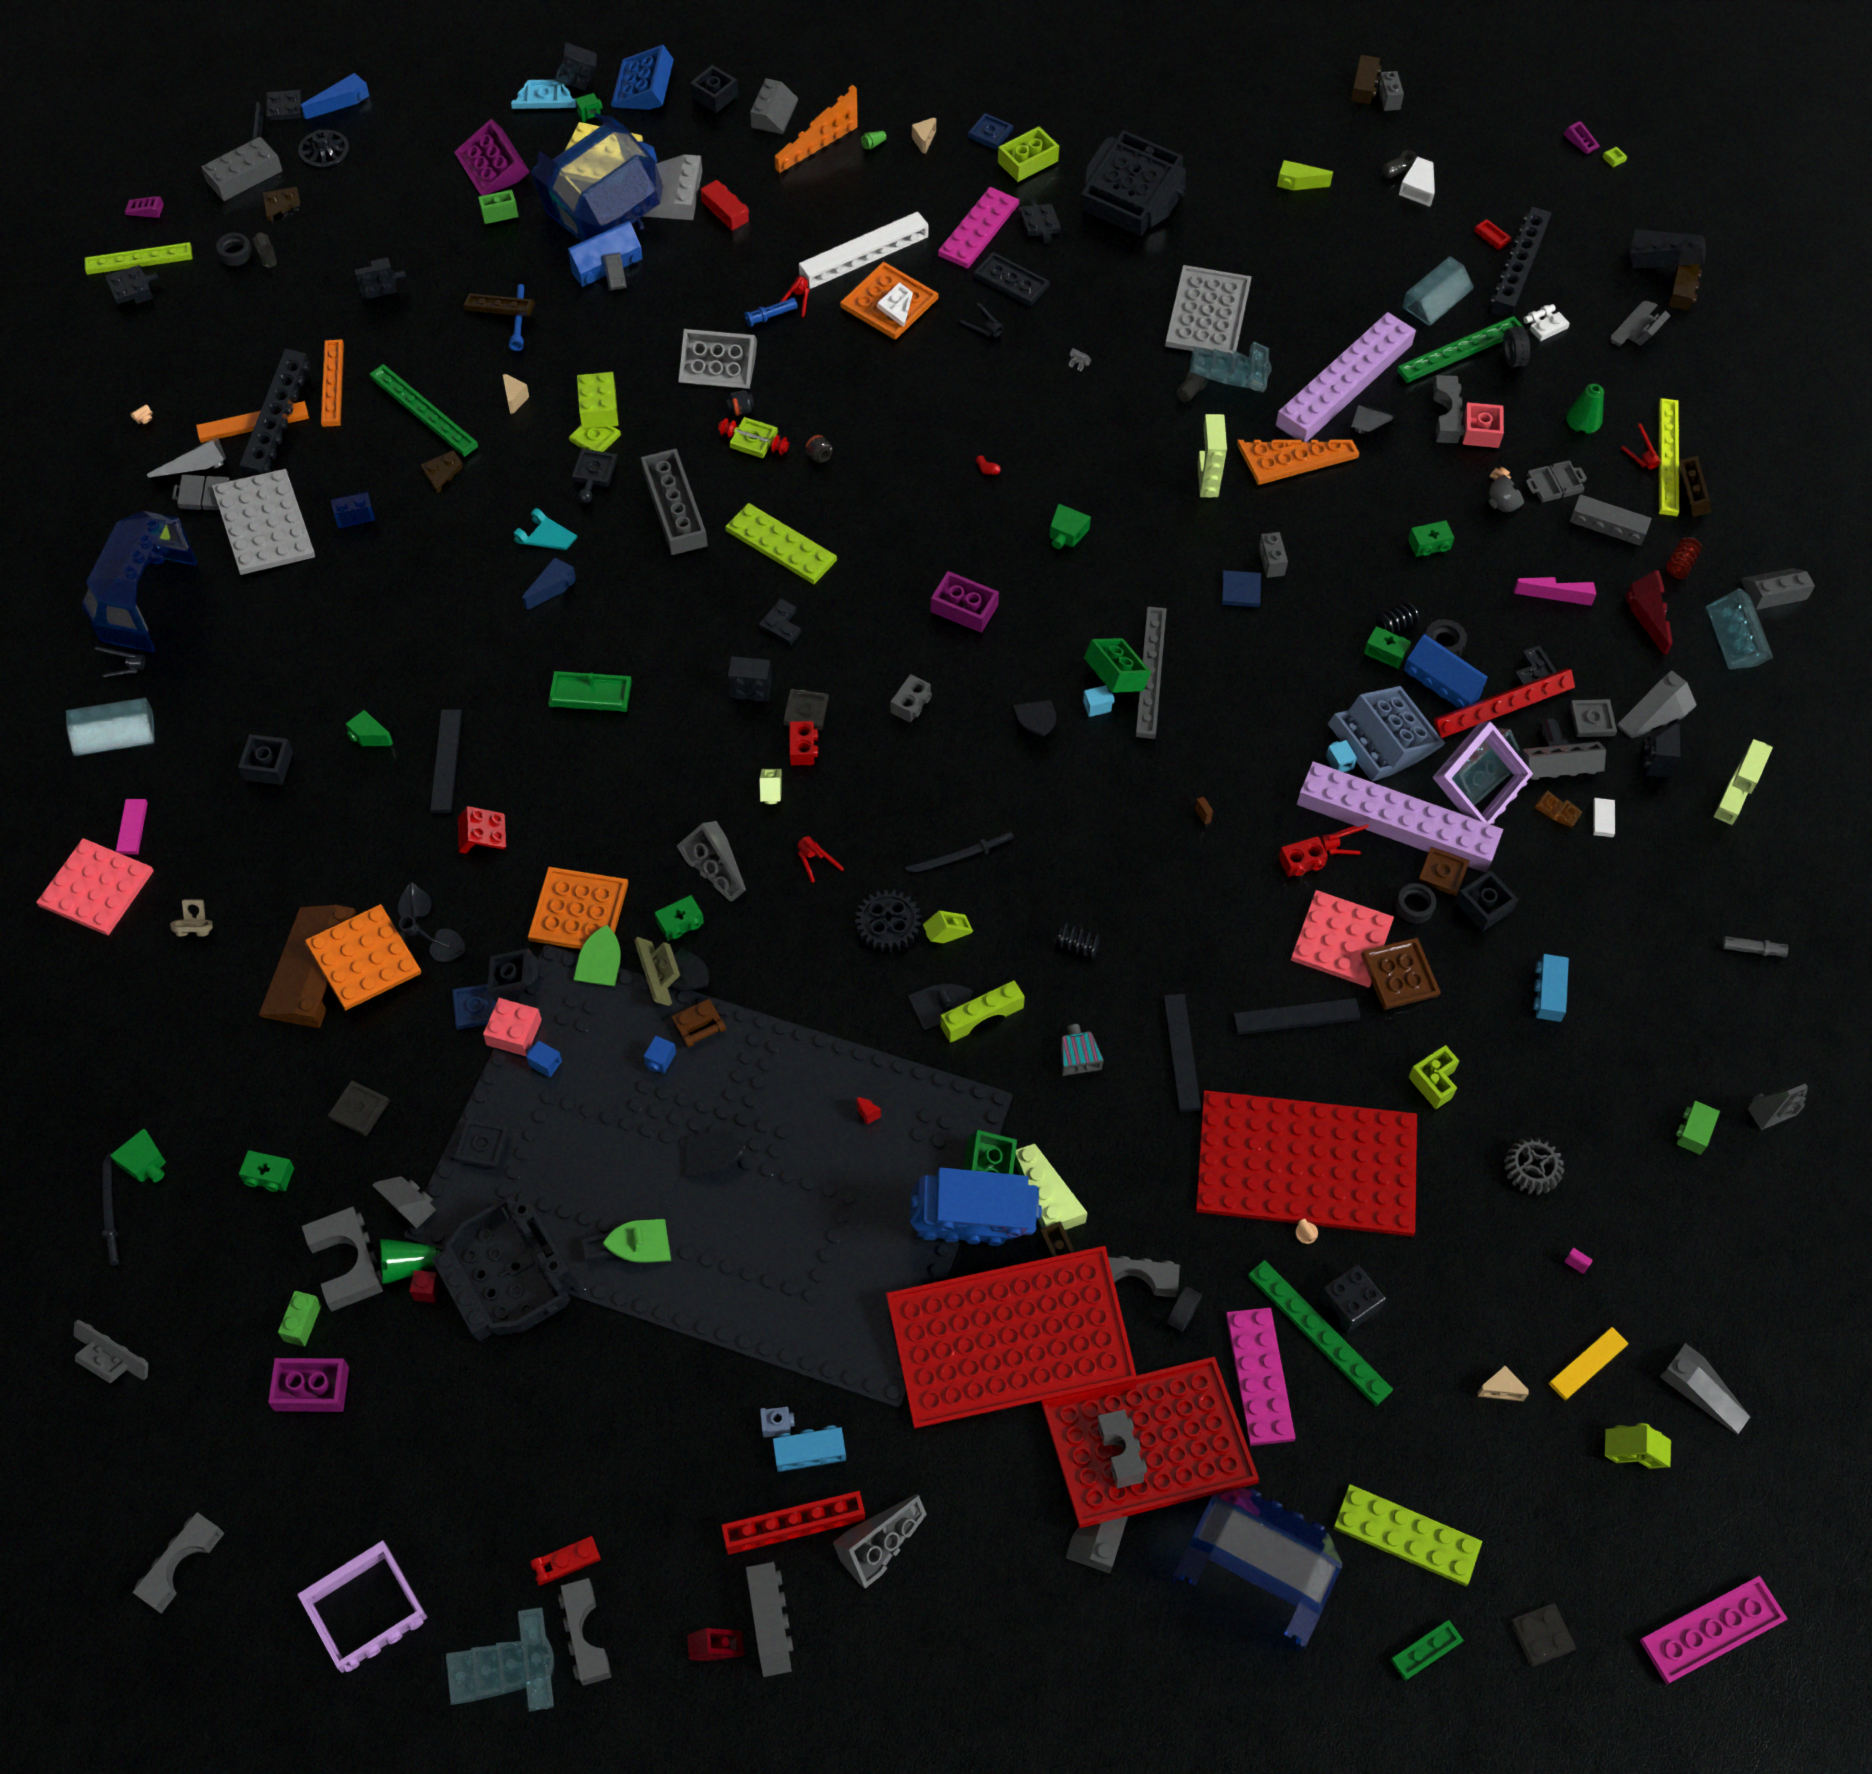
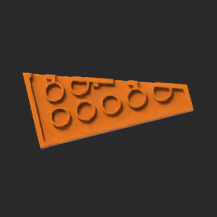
M854 85L848 88L849 92L844 97L841 95L837 98L838 102L832 108L828 107L809 124L810 128L806 132L802 131L799 133V138L793 144H787L775 156V169L779 173L858 127L857 88Z
M1238 440L1237 446L1258 485L1356 459L1359 456V452L1352 440H1330L1329 442H1318V440H1311V442H1302L1301 440H1273L1272 442L1254 440V442H1244V440Z

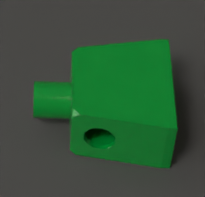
M1059 504L1050 527V538L1053 539L1052 545L1057 549H1061L1064 544L1070 547L1075 546L1090 529L1091 517Z
M142 1129L110 1155L120 1168L140 1182L145 1181L148 1177L154 1182H158L164 1177V1172L160 1168L166 1161L145 1129Z

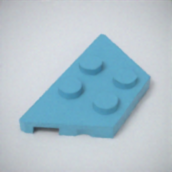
M528 80L524 88L518 92V98L511 102L512 109L576 108L575 99H572L569 90L565 88L563 83L554 80Z

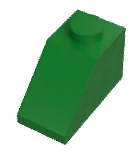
M365 710L346 723L347 735L353 742L357 741L361 746H391L393 744L390 733Z

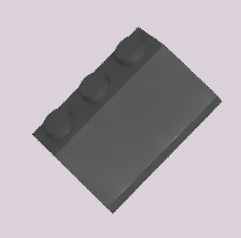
M765 79L750 112L751 128L783 134L798 102V98L782 82Z
M1795 568L1745 577L1740 580L1755 610L1807 600L1815 587L1807 571Z

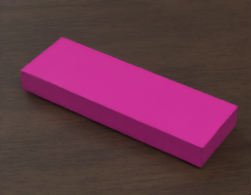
M146 799L125 800L116 848L117 853H139L148 804Z

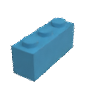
M1544 954L1542 959L1537 961L1535 973H1538V979H1536L1534 986L1537 997H1535L1533 1009L1536 1010V1018L1562 1021L1566 1013L1569 958Z
M827 1426L823 1430L815 1432L812 1429L801 1431L797 1435L784 1433L778 1435V1438H773L778 1472L846 1461L842 1427Z

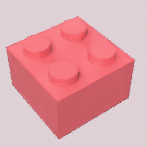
M1467 402L1463 414V445L1499 448L1504 434L1503 406Z
M499 998L483 1033L486 1044L527 1056V1052L542 1021L539 1009Z

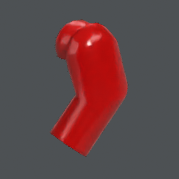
M984 456L976 458V462L983 474L997 475L1000 473L1001 468L996 463L986 462Z

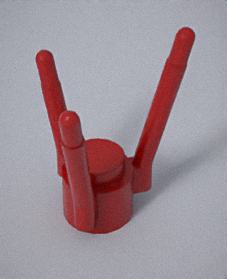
M798 276L780 302L786 301L792 292L797 295L804 294L801 317H804L810 291L807 288L809 282L805 277Z
M1639 423L1638 427L1649 450L1643 454V460L1626 447L1621 446V449L1636 460L1642 468L1647 466L1649 470H1652L1660 465L1661 460L1654 451L1642 424Z
M1369 825L1353 826L1333 834L1321 836V843L1325 851H1329L1330 855H1360V851L1337 849L1340 846L1339 837L1368 828Z
M807 836L799 841L797 845L800 849L798 855L801 857L812 883L815 882L806 856L809 858L815 855L819 858L824 856L840 871L844 870L811 837Z

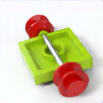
M746 417L743 418L739 427H737L734 420L728 423V418L719 423L718 431H720L721 436L727 433L728 438L733 436L730 441V448L760 458H764L770 446L773 453L779 450L780 455L788 450L789 442H787L786 437L782 440L780 439V436L777 435V427Z

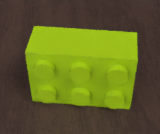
M1037 127L999 146L998 163L1019 182L1058 162L1059 145L1040 127Z
M613 372L577 375L582 429L606 427V425L619 426Z

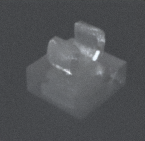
M1072 348L1069 355L1073 359L1070 360L1069 366L1073 368L1075 363H1079L1077 370L1082 371L1084 365L1089 366L1091 359L1088 355Z

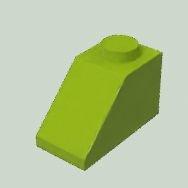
M938 911L923 924L930 941L946 943L973 932L966 915Z

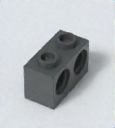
M1397 71L1381 72L1378 91L1384 111L1400 110L1404 93Z
M1280 532L1261 534L1259 552L1266 577L1285 576L1288 560Z
M910 674L891 700V713L911 723L914 717L919 716L924 703H928L932 696L930 684Z

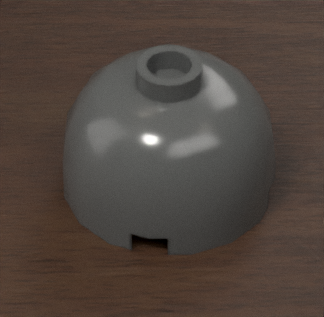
M1506 475L1498 477L1489 488L1491 499L1488 501L1493 509L1498 508L1502 512H1512L1520 508L1524 504V500L1520 491L1514 489L1512 486L1514 483Z

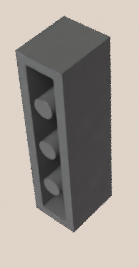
M1580 494L1570 522L1641 546L1652 518Z
M1599 742L1523 749L1522 752L1523 762L1533 773L1529 779L1533 780L1540 777L1556 778L1559 775L1576 776L1579 773L1595 774L1604 771L1606 749Z

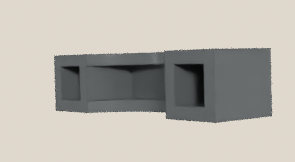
M1436 375L1433 385L1434 401L1442 404L1448 410L1447 414L1439 416L1436 425V442L1458 443L1460 436L1464 434V425H1461L1463 411H1460L1462 397H1459L1461 384H1458V376Z
M1126 1256L1108 1257L1114 1283L1122 1277L1135 1276L1147 1282L1154 1295L1176 1297L1180 1265L1174 1264L1171 1261L1152 1262V1260L1146 1258L1130 1260Z
M198 1512L185 1522L181 1533L169 1542L168 1549L153 1562L152 1569L137 1582L136 1589L133 1591L136 1596L159 1613L163 1612L177 1594L173 1586V1573L177 1564L189 1554L195 1552L209 1553L224 1535V1532Z
M587 1578L562 1585V1594H558L561 1609H566L567 1617L563 1618L566 1632L570 1631L572 1641H568L571 1656L575 1655L577 1664L573 1665L576 1680L580 1679L584 1686L612 1678L605 1650L588 1644L582 1634V1627L586 1616L596 1607L590 1579Z

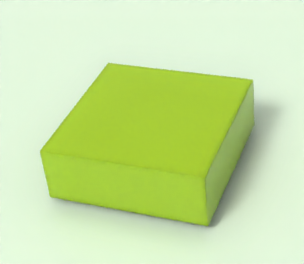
M1617 147L1603 154V158L1612 167L1625 162L1627 156Z

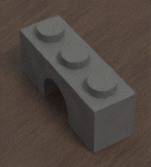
M1125 1409L1098 1415L1097 1426L1103 1446L1118 1445L1124 1450L1121 1455L1111 1457L1110 1469L1116 1488L1143 1483L1144 1473H1147V1466L1145 1460L1140 1459L1138 1453L1141 1449L1138 1438H1134L1132 1434L1134 1426L1131 1417H1127Z

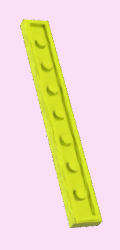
M1660 398L1659 459L1661 463L1659 465V514L1678 516L1679 514L1678 400Z

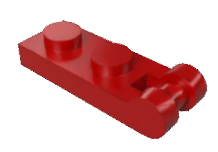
M590 1536L544 1557H538L532 1560L530 1565L532 1570L536 1571L537 1577L535 1579L537 1584L543 1585L601 1560L594 1539ZM551 1564L553 1570L546 1572L544 1566Z

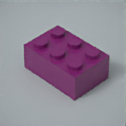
M948 571L931 597V612L982 633L998 607L999 592Z
M275 1358L268 1403L274 1411L343 1412L349 1366L344 1359Z

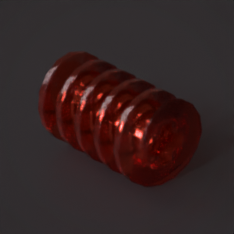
M1689 537L1680 540L1666 565L1668 572L1673 577L1685 579L1688 576L1702 550L1700 542Z

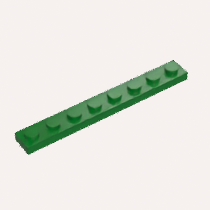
M1513 316L1398 366L1397 372L1408 383L1502 342L1505 329L1522 325Z
M384 364L370 373V377L374 382L465 457L478 447L477 442Z
M1265 1260L1249 1273L1248 1277L1375 1406H1378L1393 1391L1377 1372Z

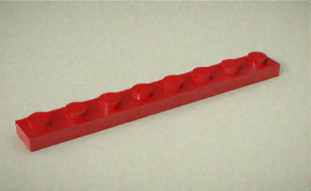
M1568 668L1434 718L1436 732L1443 738L1575 688L1572 670Z

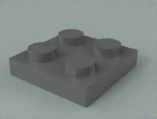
M1610 699L1571 701L1570 709L1576 737L1616 735L1617 729Z

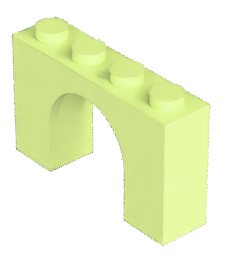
M1206 414L1204 421L1205 451H1199L1197 463L1200 497L1211 498L1219 496L1227 443L1224 415Z
M1753 739L1726 787L1714 818L1733 825L1747 794H1751L1757 785L1773 747Z

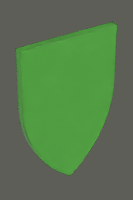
M608 925L593 933L583 945L574 981L615 987L621 951L618 940Z
M665 1219L637 1220L625 1223L612 1231L603 1242V1245L613 1254L632 1262L671 1261Z

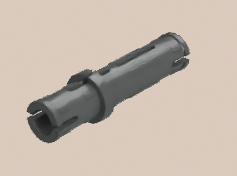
M1724 936L1722 941V949L1758 953L1762 956L1775 955L1787 957L1788 944L1772 943L1769 940L1755 941Z

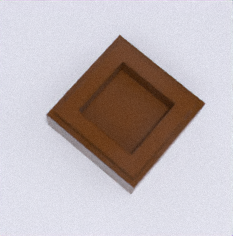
M1205 797L1198 798L1195 810L1203 823L1208 824L1211 822L1213 810Z

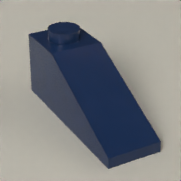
M554 558L522 596L524 608L528 610L565 592L575 582L574 567Z

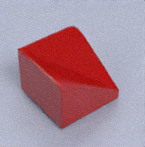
M861 1097L857 1098V1110L865 1123L869 1124L881 1118V1109L874 1105L871 1100Z

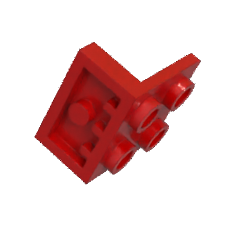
M467 806L458 817L459 852L467 854L475 844L504 849L506 847L505 815L499 812Z

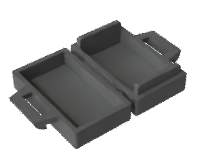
M1570 461L1553 464L1550 468L1546 466L1529 470L1527 474L1529 479L1526 480V483L1531 492L1538 495L1541 502L1559 499L1562 496L1567 497L1583 493L1584 486L1582 482H1585L1587 478L1581 468H1573Z
M182 475L180 485H175L173 488L172 499L178 500L177 505L181 509L200 510L203 507V510H219L212 485L229 482V477L207 476L205 480L204 476ZM177 489H179L178 497H176Z

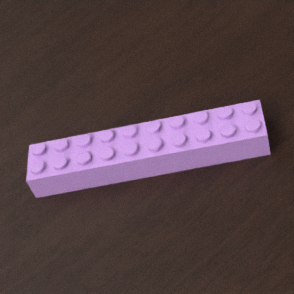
M1387 312L1279 410L1276 426L1296 440L1307 442L1412 345L1416 330Z
M1312 762L1297 802L1299 806L1357 827L1368 824L1369 827L1366 830L1429 852L1430 848L1434 847L1470 860L1468 867L1487 873L1503 832V829L1316 762Z

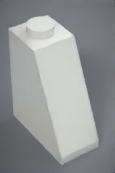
M1417 157L1402 181L1399 195L1430 207L1435 192L1433 162Z

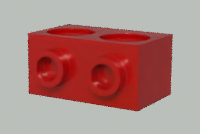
M813 721L790 722L791 765H814V757H818V745H814V741H818V729H814Z
M1318 836L1281 847L1279 859L1288 877L1300 876L1310 870H1319L1325 866L1328 858Z

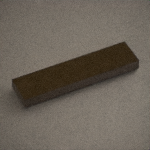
M469 293L463 307L465 311L529 317L535 303L533 299Z

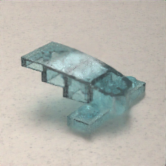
M1253 342L1250 346L1249 357H1246L1234 350L1231 355H1228L1215 348L1212 353H1208L1195 347L1192 351L1190 372L1221 383L1264 392L1267 387V379L1271 373V364L1268 361L1269 348Z
M542 1608L518 1611L521 1641L496 1643L494 1646L475 1647L469 1651L446 1654L450 1705L490 1698L526 1688L528 1711L553 1708L551 1677L554 1672L555 1659L552 1647L545 1635Z

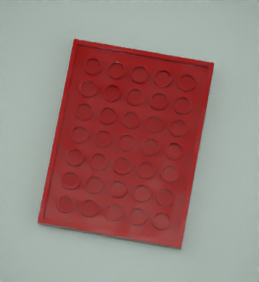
M1215 1357L1137 1375V1380L1041 1401L1079 1528L1259 1482V1477ZM1125 1409L1127 1417L1132 1419L1134 1426L1132 1434L1134 1438H1138L1141 1449L1138 1453L1140 1459L1145 1460L1147 1473H1144L1143 1483L1117 1489L1110 1469L1111 1457L1121 1455L1124 1450L1118 1445L1103 1446L1097 1423L1098 1415Z

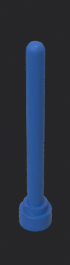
M523 284L517 286V298L524 299ZM516 315L514 334L509 339V347L514 351H519L523 349L524 340L521 337L522 316Z

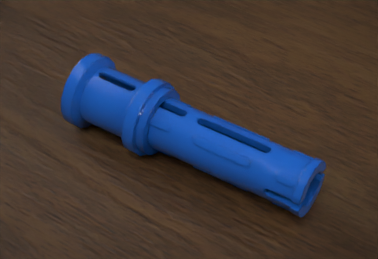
M794 298L766 308L758 307V310L747 311L744 313L747 325L753 327V324L764 323L770 317L797 309V303Z

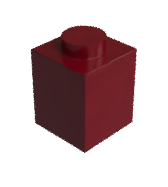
M414 1270L410 1293L414 1301L437 1302L441 1284L437 1273Z

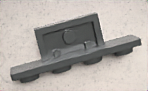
M80 1320L74 1322V1337L87 1345L75 1355L77 1363L109 1383H112L126 1370L142 1380L148 1377V1363L142 1357L134 1355L126 1347L120 1346L107 1335H103L93 1329L91 1325L85 1324Z

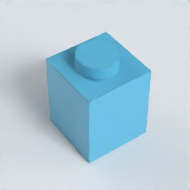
M1107 686L1084 691L1083 703L1088 716L1111 712L1114 696L1112 692L1108 691Z
M1347 740L1334 742L1328 747L1326 758L1333 769L1341 772L1354 769L1357 757Z

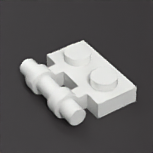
M1553 304L1545 305L1539 311H1532L1523 318L1524 323H1532L1530 331L1540 341L1569 327L1570 323L1560 312L1552 313L1556 309Z

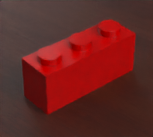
M718 180L701 188L702 202L732 231L749 222L747 206L742 204L736 195L729 192L727 187Z

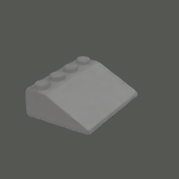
M681 155L652 165L642 216L693 220L702 175L701 156Z
M684 329L679 383L750 389L757 346L755 335Z

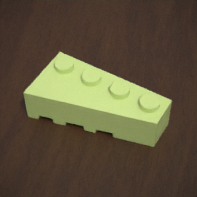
M1032 1144L1017 1149L1014 1163L1019 1175L1029 1176L1028 1185H1036L1039 1188V1205L1042 1206V1214L1038 1221L1041 1228L1043 1229L1061 1221L1065 1230L1086 1223V1210L1038 1147Z

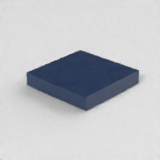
M984 113L968 132V138L997 150L1012 132L1013 125Z
M1223 570L1222 605L1260 607L1261 573Z
M488 984L452 989L457 1029L488 1024L497 1003L487 993Z

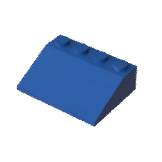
M664 45L622 60L611 102L612 107L650 110L663 105L674 60Z

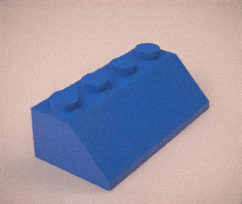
M630 221L568 248L572 274L582 287L607 276L603 255L620 252L623 268L643 259L641 245Z
M1425 634L1408 657L1404 667V671L1410 676L1422 682L1424 686L1438 693L1440 697L1445 698L1458 709L1474 704L1480 699L1488 678Z

